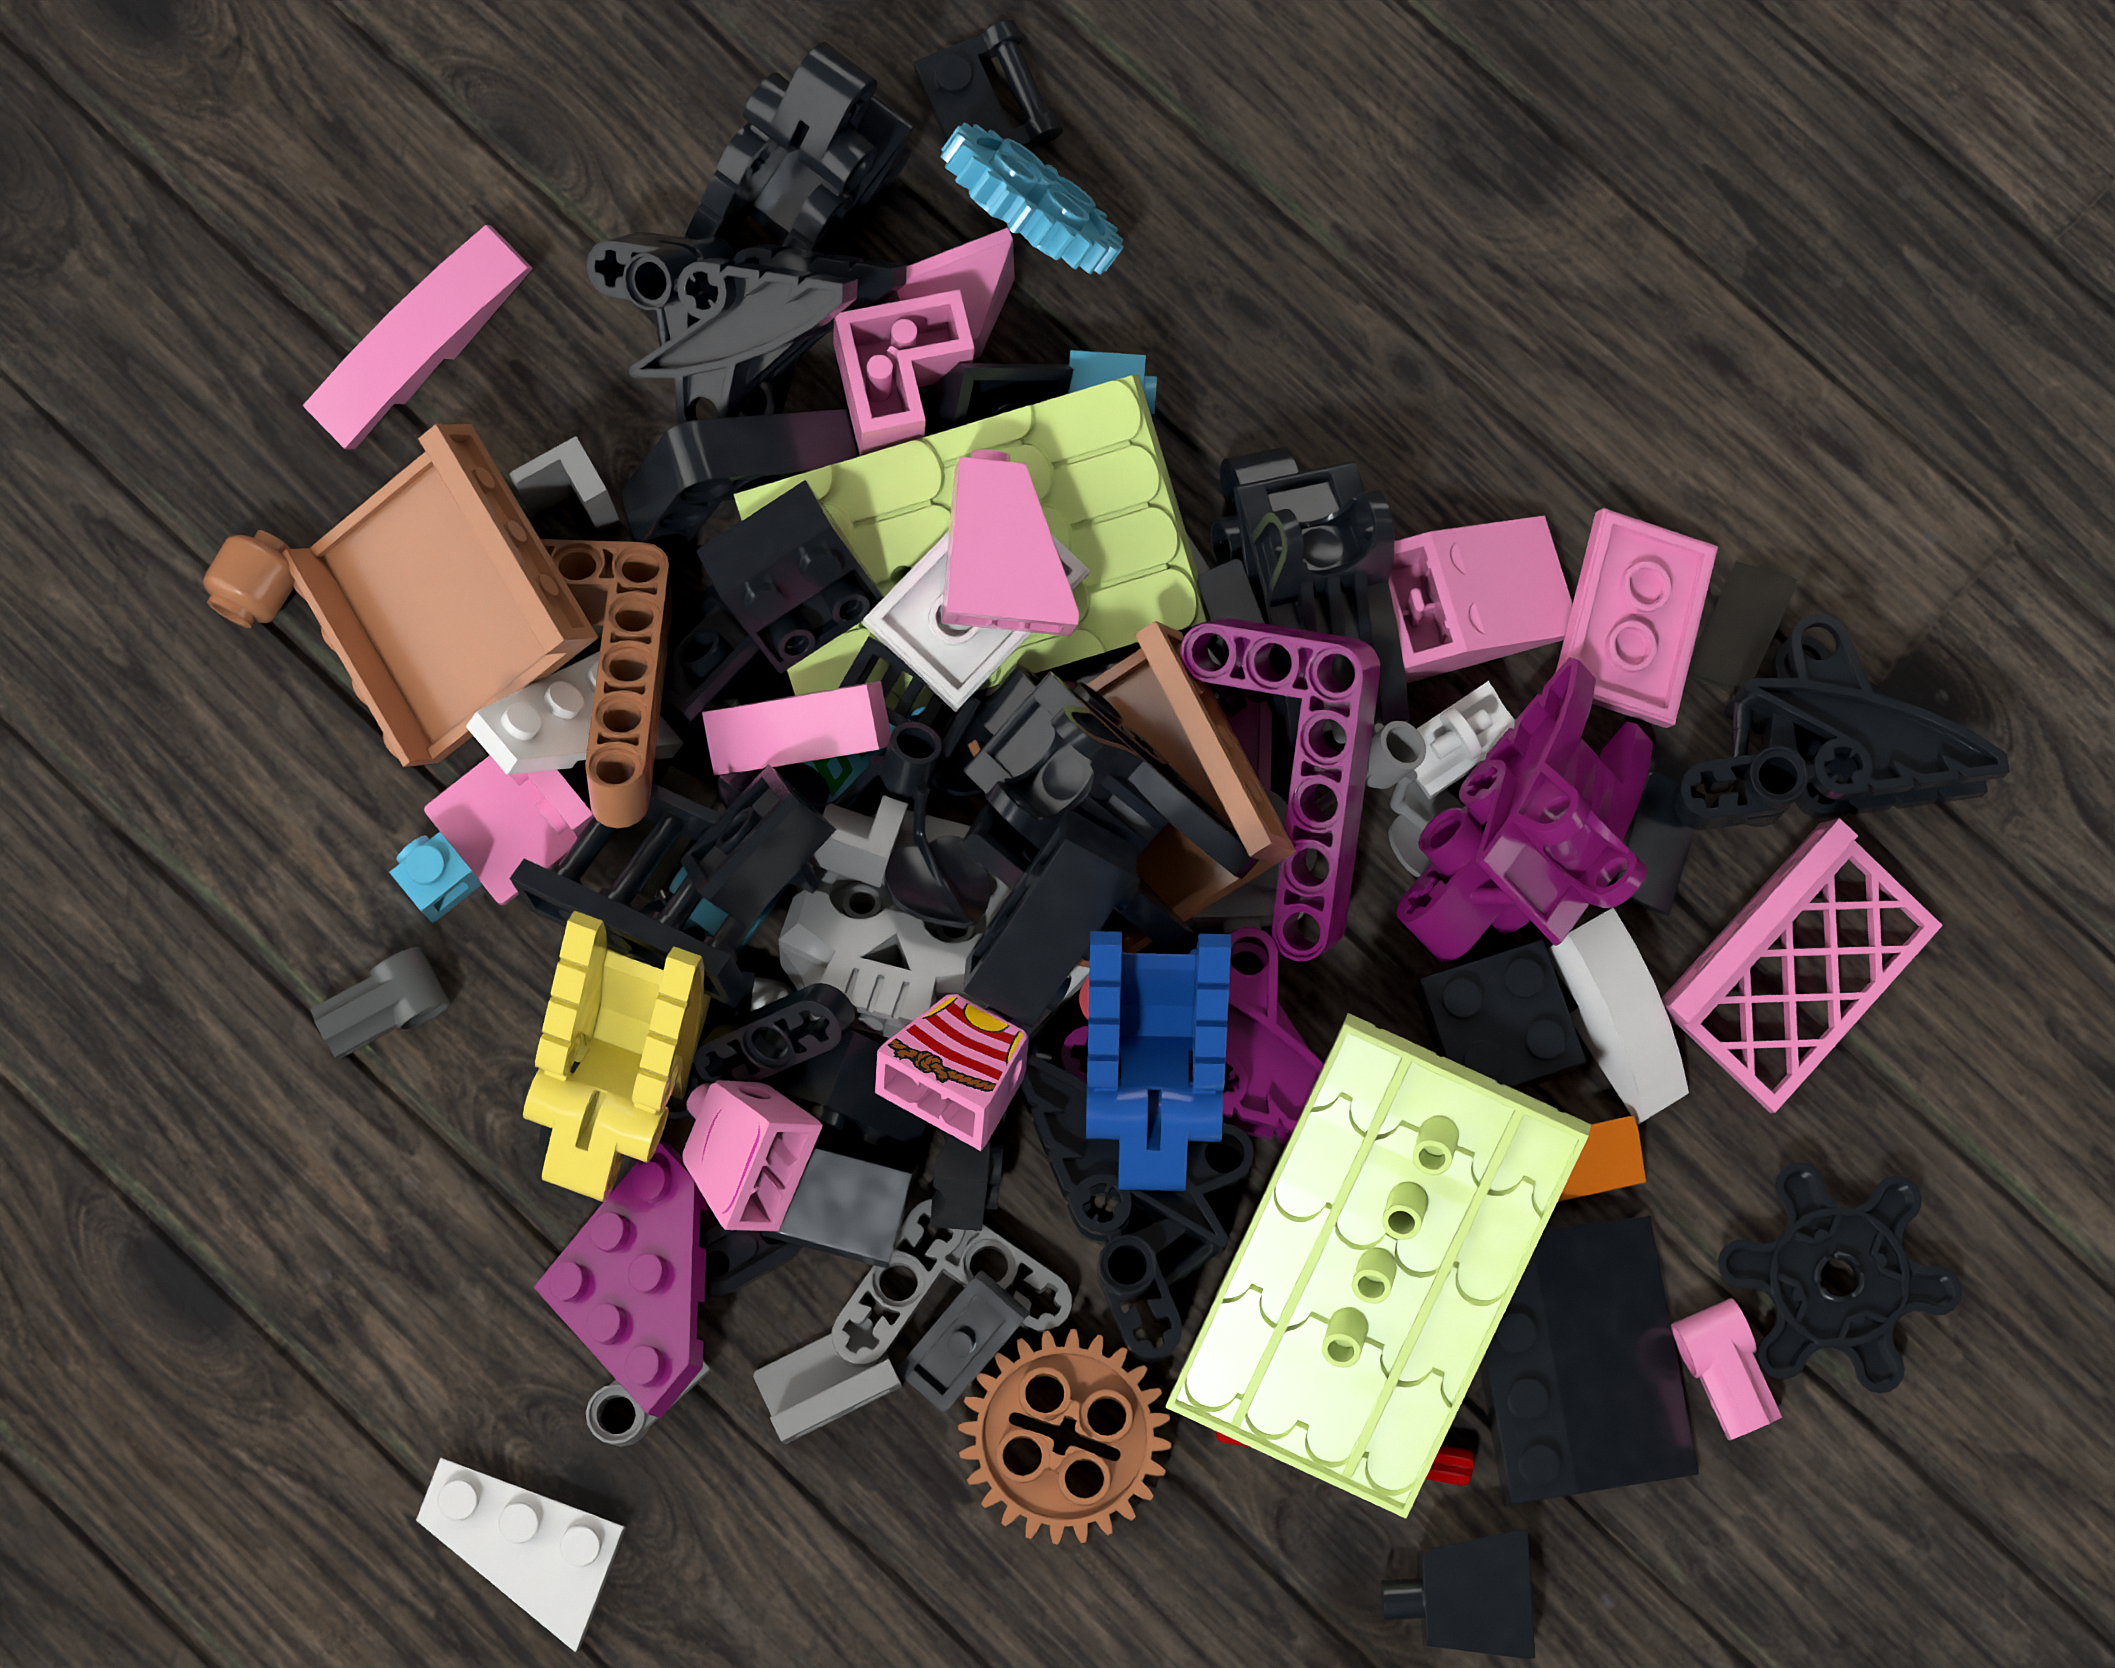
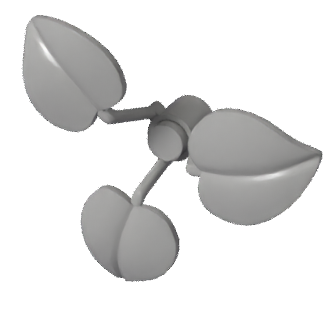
M1337 654L1332 662V674L1340 685L1349 688L1354 682L1355 670L1351 661L1346 656ZM1328 719L1325 722L1323 734L1332 731L1333 738L1337 743H1346V733L1343 727L1337 721ZM1393 721L1385 727L1380 723L1373 724L1365 785L1372 788L1387 789L1396 784L1390 800V806L1399 816L1390 824L1388 831L1389 841L1400 863L1410 873L1419 878L1432 862L1419 849L1418 841L1422 831L1441 812L1451 808L1463 809L1464 806L1447 789L1428 799L1416 782L1417 773L1414 769L1423 763L1426 756V745L1423 737L1415 727L1403 721ZM1264 789L1285 829L1288 805L1279 795ZM1330 790L1315 802L1318 808L1323 811L1336 802L1337 797L1334 791ZM1310 848L1306 855V865L1309 871L1312 870L1317 858L1316 849ZM1280 862L1245 885L1260 890L1276 891Z

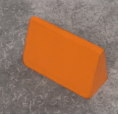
M1635 1115L1591 1124L1589 1137L1558 1202L1646 1183Z

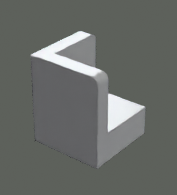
M883 795L875 819L833 804L827 805L822 816L837 830L808 860L809 863L880 888L890 855L893 853L908 804Z

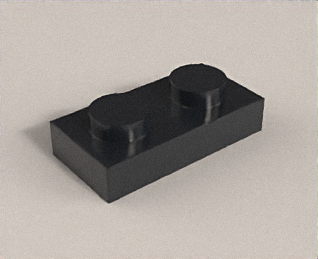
M980 1270L895 1371L945 1414L1031 1312L984 1271Z

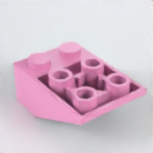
M1545 515L1431 531L1401 539L1394 543L1393 566L1388 582L1398 626L1406 684L1564 640L1573 603Z

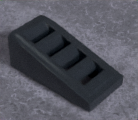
M868 636L839 688L865 684L879 658H882L890 663L881 680L884 700L887 699L902 671L913 677L895 709L892 710L886 706L888 721L895 727L903 723L913 722L906 717L925 684H928L887 646ZM936 693L933 694L917 723L928 727L932 726L945 703ZM971 696L957 712H953L939 736L942 743L941 754L951 758L976 716L977 710L982 705L981 701Z

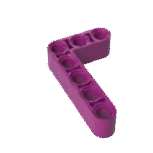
M1223 618L1203 623L1192 628L1186 634L1180 648L1183 665L1186 671L1194 678L1208 683L1302 698L1285 822V831L1296 852L1280 861L1272 920V939L1275 941L1277 949L1285 957L1294 961H1308L1335 947L1342 939L1346 929L1380 680V660L1375 650L1368 643L1356 638L1234 618ZM1213 633L1220 635L1229 647V657L1224 666L1216 664L1208 653V642ZM1275 643L1282 645L1291 656L1292 667L1286 677L1277 674L1270 664L1269 654ZM1337 654L1346 656L1355 668V679L1349 688L1340 685L1332 674V662ZM1328 719L1337 721L1346 733V744L1342 752L1330 748L1323 737V728ZM1318 784L1326 785L1334 791L1338 803L1334 816L1327 815L1318 808L1314 794ZM1310 848L1320 851L1326 857L1329 863V872L1326 879L1315 877L1309 871L1306 865V855ZM1300 912L1307 913L1317 920L1320 927L1318 942L1306 940L1301 935L1298 929Z

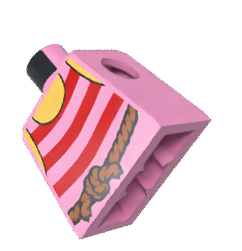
M957 994L946 995L878 1049L875 1093L981 1151L988 1143L1023 1081L1026 1072L1029 1037L1024 1030L1020 1029L1023 1023L989 1005L983 1009Z

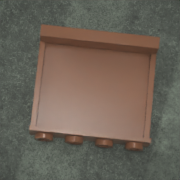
M435 424L418 438L425 450L422 455L310 548L285 549L281 553L287 559L289 572L295 580L293 587L308 602L322 627L321 632L325 642L338 654L352 678L354 692L369 707L383 731V740L386 747L399 759L403 767L441 762L473 737L466 726L476 711L549 677L598 638L472 424Z
M1154 621L1135 634L1141 649L1087 685L1103 696L1121 714L1124 719L1121 725L1128 726L1151 744L1169 762L1168 764L1228 822V825L1237 831L1249 856L1259 860L1243 879L1235 877L1169 822L1136 859V873L1185 922L1292 855L1296 850L1208 682L1198 680L1186 671L1181 660L1180 648L1184 639L1182 632ZM975 739L968 744L974 757L986 743ZM1126 919L1124 926L1120 930L1122 932V949L1125 953H1136L1154 942ZM1080 958L1076 963L1078 966L1090 968V960L1085 961Z

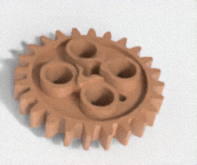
M1075 1329L1070 1330L1065 1347H1056L1049 1330L1043 1331L1042 1350L1033 1352L1029 1344L1021 1338L1017 1340L1020 1359L1016 1362H1011L1000 1353L994 1355L997 1366L1001 1371L997 1379L983 1373H979L976 1376L981 1386L987 1391L985 1398L965 1397L964 1404L977 1412L978 1418L977 1421L959 1424L958 1430L966 1435L976 1437V1445L959 1452V1455L964 1460H979L981 1466L967 1481L969 1485L989 1483L992 1489L987 1493L981 1504L984 1508H988L1003 1501L1007 1508L1003 1514L1001 1524L1005 1527L1013 1523L1020 1515L1027 1518L1026 1538L1032 1539L1041 1524L1049 1525L1052 1543L1058 1545L1062 1538L1064 1527H1073L1079 1542L1082 1544L1086 1543L1088 1524L1095 1521L1108 1536L1112 1534V1523L1109 1515L1114 1511H1117L1130 1521L1135 1518L1133 1508L1128 1502L1132 1495L1151 1501L1154 1495L1150 1489L1142 1482L1144 1476L1160 1477L1165 1475L1166 1470L1152 1461L1151 1456L1152 1452H1162L1171 1449V1442L1154 1437L1153 1429L1169 1422L1170 1417L1168 1414L1150 1413L1148 1407L1162 1395L1161 1389L1141 1391L1138 1384L1148 1370L1146 1366L1137 1367L1127 1373L1122 1368L1127 1349L1122 1347L1110 1358L1103 1356V1336L1097 1335L1088 1350L1079 1348V1337ZM1043 1376L1056 1379L1064 1390V1399L1061 1405L1056 1410L1048 1413L1037 1412L1030 1407L1026 1400V1391L1030 1383L1036 1378ZM1105 1398L1120 1403L1126 1415L1123 1428L1116 1434L1109 1436L1100 1435L1093 1431L1087 1418L1092 1404ZM1012 1413H1019L1056 1428H1060L1065 1419H1071L1076 1422L1075 1433L1079 1437L1119 1450L1120 1458L1117 1461H1111L1075 1446H1069L1065 1455L1056 1454L1053 1452V1439L1011 1424L1009 1416ZM1020 1438L1034 1441L1042 1453L1041 1463L1037 1470L1024 1476L1015 1475L1010 1472L1005 1466L1003 1459L1004 1451L1008 1444ZM1083 1460L1091 1461L1098 1465L1104 1477L1103 1486L1099 1493L1086 1499L1078 1498L1071 1494L1065 1483V1476L1069 1467Z

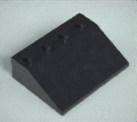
M1651 1216L1544 1229L1479 1365L1504 1506L1698 1475L1699 1472Z

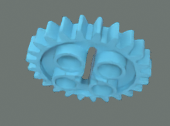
M963 123L962 126L958 125L941 149L943 153L940 157L947 162L945 168L957 176L955 181L959 185L969 189L970 197L992 217L1005 221L1011 232H1020L1033 247L1053 259L1058 260L1062 257L1074 269L1080 266L1088 274H1092L1095 271L1101 275L1104 271H1107L1123 249L1121 243L1124 240L1116 234L1118 231L1117 227L1105 220L1108 217L1107 214L1095 208L1096 204L1093 199L1072 181L1059 176L1054 167L1051 165L1045 166L1034 153L1014 140L1008 138L1003 140L991 129L987 133L977 124L971 127L967 123Z

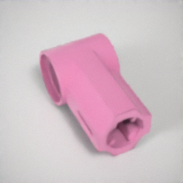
M1727 1299L1671 1324V1330L1679 1353L1693 1377L1700 1378L1727 1440L1735 1439L1782 1418L1753 1355L1757 1349L1749 1324L1734 1299Z

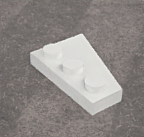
M600 651L476 711L466 727L507 775L569 769L577 761L586 760ZM661 716L659 719L655 760L673 758L684 744Z
M443 1458L439 1460L416 1519L417 1522L574 1652L580 1651L626 1530L625 1526Z

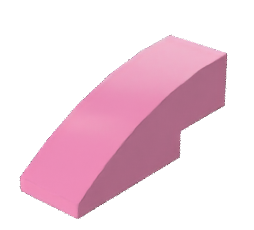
M881 681L702 712L714 775L763 769L768 764L776 767L879 750L888 746L891 736Z

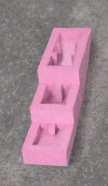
M485 225L434 269L379 322L305 402L304 408L344 449H356L394 404H406L443 359L454 360L533 268L491 225Z

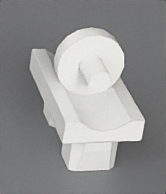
M1489 681L1417 728L1426 745V756L1423 763L1414 770L1417 773L1416 782L1428 799H1431L1473 771L1480 761L1485 762L1486 754L1508 728L1514 729L1515 719L1506 710Z

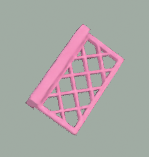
M1840 818L1821 822L1661 998L1671 1025H1678L1769 1113L1777 1112L1943 926L1855 841L1858 835ZM1848 859L1865 874L1867 901L1835 902L1834 875ZM1822 889L1823 903H1810ZM1879 889L1892 901H1879ZM1900 908L1919 926L1902 946H1881L1880 909ZM1867 909L1869 947L1838 948L1836 910ZM1823 910L1825 948L1794 949L1793 920L1802 911ZM1781 935V949L1767 950ZM1895 953L1882 967V954ZM1869 954L1870 982L1861 992L1840 993L1838 955ZM1825 955L1827 993L1796 994L1794 956ZM1760 957L1782 958L1783 995L1751 996L1750 968ZM1739 981V996L1725 997ZM1840 1000H1853L1841 1013ZM1827 1001L1829 1028L1819 1039L1798 1040L1796 1002ZM1784 1002L1785 1040L1753 1041L1752 1003ZM1739 1003L1741 1042H1719L1701 1025L1702 1021L1718 1004ZM1786 1047L1787 1075L1770 1091L1755 1076L1754 1048ZM1798 1047H1811L1799 1060ZM1727 1049H1742V1063Z

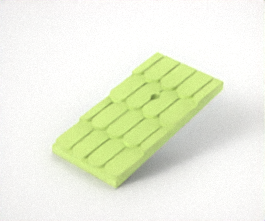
M1139 374L1109 381L734 494L741 520H744L806 480L832 515L885 597L907 575L909 569L913 568L949 531L954 470L960 457L971 458V452L975 450H996L1008 453L1010 455V462L1026 463L1050 533L1090 570V573L1072 591L1079 610L1078 626L1072 635L1061 636L1032 633L977 691L1001 684L1017 664L1026 667L1035 674L1137 643L1138 640L1135 634L1154 621H1158L1175 630H1180L1211 620L1197 582L1199 574ZM861 621L787 669L794 694L800 695L839 688L868 636L880 643L882 642ZM879 658L865 683L881 681L890 663ZM902 671L885 700L887 707L892 710L895 709L913 678L911 675ZM925 684L910 711L926 707L935 692Z
M1348 1013L1168 1398L1166 1408L1401 1517L1407 1518L1589 1137L1591 1124L1565 1112L1561 1113L1557 1108L1509 1086L1500 1085L1496 1080L1443 1056L1441 1058L1424 1047L1382 1028L1380 1030L1375 1025Z

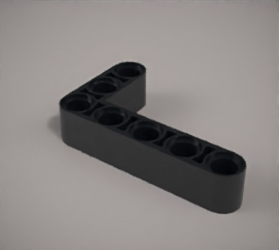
M849 409L688 421L669 429L662 435L621 492L633 542L654 544L661 548L665 554L675 552L692 540L722 501L735 500L734 494L860 457Z

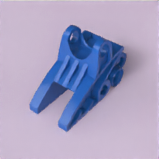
M1090 931L1086 1139L1119 1140L1118 1190L1185 1191L1188 1141L1221 1142L1231 934H1199L1196 949H1192L1190 954L1186 955L1125 953L1122 949V932ZM1119 1062H1121V1079H1118ZM1189 1063H1193L1192 1080H1189Z

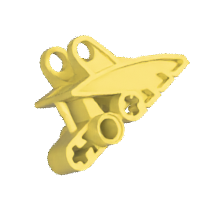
M574 911L567 921L559 956L560 961L557 964L551 990L552 997L548 1003L542 1028L543 1034L540 1038L536 1054L535 1067H538L539 1070L528 1092L523 1118L552 1128L542 1172V1180L605 1202L614 1187L624 1155L649 1163L656 1151L667 1121L669 1107H666L670 1095L683 1100L711 997L703 993L704 964L702 956L673 946L666 958L664 970L650 966L607 948V936L603 921ZM574 1061L579 1062L580 1064L574 1073L570 1072Z

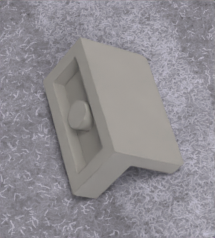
M576 436L520 466L509 474L530 516H535L576 494L599 535L621 523L605 485Z
M869 1318L860 1327L853 1324L845 1327L844 1331L850 1337L847 1349L855 1354L863 1346L873 1350L879 1343L873 1337L874 1325ZM832 1333L756 1370L753 1375L772 1416L770 1417L780 1441L784 1444L804 1436L903 1386L888 1354L878 1363L869 1367H853L844 1363L836 1354L832 1343Z

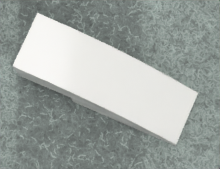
M1611 908L1568 933L1561 944L1557 946L1552 945L1547 949L1553 968L1579 1006L1570 1013L1576 1031L1632 1116L1635 1115L1637 1124H1640L1687 1095L1689 1091L1683 1063L1669 1017L1654 980L1636 944L1615 909Z

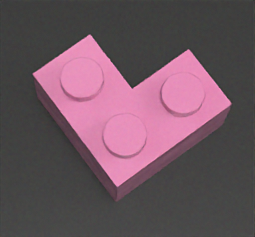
M960 290L841 312L834 317L833 344L859 455L863 456L924 438L926 420L918 387L935 384L959 363H973L974 345Z

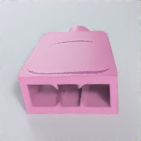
M717 1080L714 1083H705L698 1086L690 1094L687 1101V1109L696 1121L683 1150L684 1165L725 1230L779 1231L823 1125L818 1119L778 1091L760 1082Z

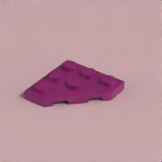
M661 1140L649 1163L641 1160L636 1162L607 1200L603 1202L534 1286L536 1291L647 1414L662 1418L703 1368V1341L697 1339L698 1303L705 1302L706 1249L699 1247L700 1211H707V1201L684 1165L683 1158L670 1144Z

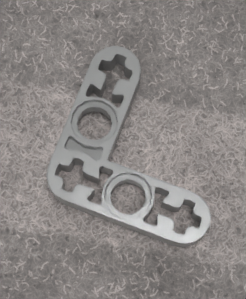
M932 1199L919 1203L903 1222L889 1268L895 1265H903L915 1273L918 1280L915 1293L903 1301H893L887 1298L879 1286L880 1278L887 1269L874 1265L837 1317L832 1328V1343L836 1354L846 1364L853 1367H869L878 1363L890 1350L941 1274H946L963 1287H966L974 1278L970 1270L972 1257L983 1249L997 1250L1006 1258L1008 1271L1005 1277L1000 1282H997L1005 1291L1013 1285L1019 1267H1023L1032 1273L1023 1280V1285L1038 1294H1041L1046 1287L1056 1292L1053 1303L1060 1309L1059 1313L1055 1317L1049 1313H1044L1038 1320L1029 1315L1020 1325L1024 1329L1035 1334H1043V1331L1047 1330L1050 1333L1058 1330L1068 1319L1072 1308V1295L1068 1285L1059 1276L983 1224L982 1231L947 1228L948 1233L952 1235V1239L948 1243L940 1239L935 1240L925 1253V1259L936 1262L932 1270L927 1271L916 1257L900 1252L898 1249L904 1242H907L912 1250L915 1251L923 1240L924 1229L919 1224V1221L923 1217L928 1220L931 1218ZM1016 1291L1014 1299L1030 1312L1032 1303L1028 1298ZM867 1295H870L882 1310L899 1315L893 1325H890L882 1315L872 1332L874 1339L879 1342L877 1347L871 1350L863 1346L855 1354L847 1349L850 1337L844 1330L850 1323L857 1327L865 1323L872 1313V1308L861 1305Z

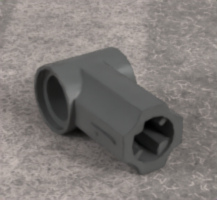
M422 947L409 948L387 958L370 971V978L310 1009L322 1038L335 1058L339 1060L397 1028L400 1031H404L424 1024L440 1015L450 1006V1001Z

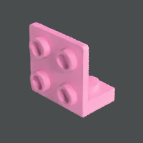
M490 755L424 808L427 816L499 905H506L519 894L509 878L524 858L547 869L551 864H558L565 857L590 820L594 818L592 812L558 770L507 775Z

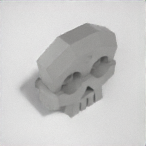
M906 810L893 852L902 847H916L913 840L914 811ZM876 814L870 815L868 817L875 819ZM926 815L925 831L929 843L946 835H954L964 839L971 827ZM813 865V870L820 885L813 894L803 890L793 897L778 940L781 966L797 990L815 983L829 984L838 988L849 998L854 1008L855 1018L849 1030L885 1042L946 995L957 994L983 1009L987 1006L986 1003L963 992L966 958L1012 892V889L988 871L990 900L981 921L975 926L962 928L966 931L962 937L951 938L945 935V932L953 927L923 921L902 911L888 895L884 878L879 888ZM861 903H867L874 907L865 914H858L852 910ZM900 963L901 968L895 967V965ZM811 1013L808 1015L810 1021H815L821 1018L814 1017Z

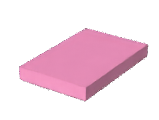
M1605 508L1595 512L1556 672L1569 657L1578 659L1596 678L1592 704L1661 727L1668 728L1675 725L1718 546Z

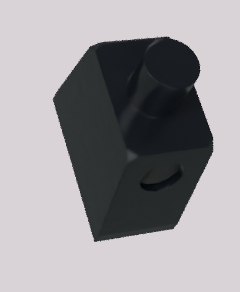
M1515 1530L1417 1552L1418 1578L1381 1580L1383 1620L1421 1619L1422 1644L1424 1646L1523 1659L1535 1658L1528 1530Z

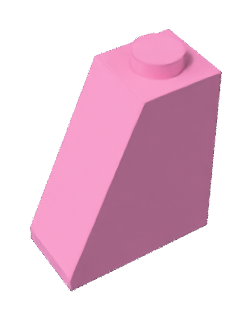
M975 450L971 452V458L960 457L954 470L941 623L1071 636L1078 626L1079 610L1026 463L1010 462V455L1008 453L996 450Z

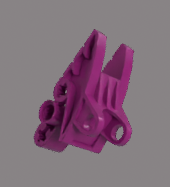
M1569 657L1543 687L1542 695L1537 694L1515 720L1514 729L1508 728L1486 754L1485 762L1480 761L1469 774L1459 792L1460 800L1465 805L1464 808H1451L1441 812L1426 825L1418 841L1419 849L1432 862L1399 902L1397 917L1441 962H1449L1464 955L1490 925L1499 933L1508 934L1517 931L1531 920L1552 944L1557 946L1563 942L1589 904L1603 908L1616 907L1629 899L1645 880L1647 866L1622 841L1635 815L1650 768L1653 742L1637 724L1626 721L1601 751L1600 758L1586 744L1581 736L1592 706L1596 678L1578 659ZM1487 822L1485 830H1481L1480 828ZM1623 870H1626L1624 875L1616 883H1614L1611 886H1608L1610 881L1618 873H1620Z
M1243 927L1230 933L1231 960L1241 954L1250 955L1261 963L1263 970L1254 975H1244L1237 972L1230 960L1225 1082L1227 1085L1224 1088L1222 1124L1237 1126L1249 1136L1272 1141L1273 1135H1275L1279 1143L1287 1144L1324 1064L1309 1050L1277 1001L1278 949L1275 941L1267 932L1256 927ZM1245 939L1255 940L1259 942L1265 948V950L1254 943L1237 942ZM1088 1026L1075 1029L1069 1034L1061 1049V1068L1087 1084V1074L1081 1072L1080 1060L1072 1056L1073 1053H1085L1088 1046ZM1189 1068V1080H1192L1193 1069Z

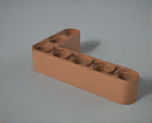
M540 539L591 625L603 626L585 762L591 811L597 821L613 828L629 827L638 823L646 815L650 804L673 609L668 556L656 545L644 542Z

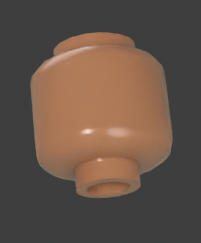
M258 530L254 537L238 534L229 536L207 570L203 580L204 587L210 594V598L207 601L208 605L223 617L246 628H251L254 622H272L294 588L293 583L295 580L289 572L288 561L281 554L285 549H290V547L277 537L262 530Z

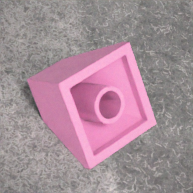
M1009 228L1002 229L907 266L906 284L893 294L894 302L960 290L974 345L973 359L980 357L1015 280L1013 238Z

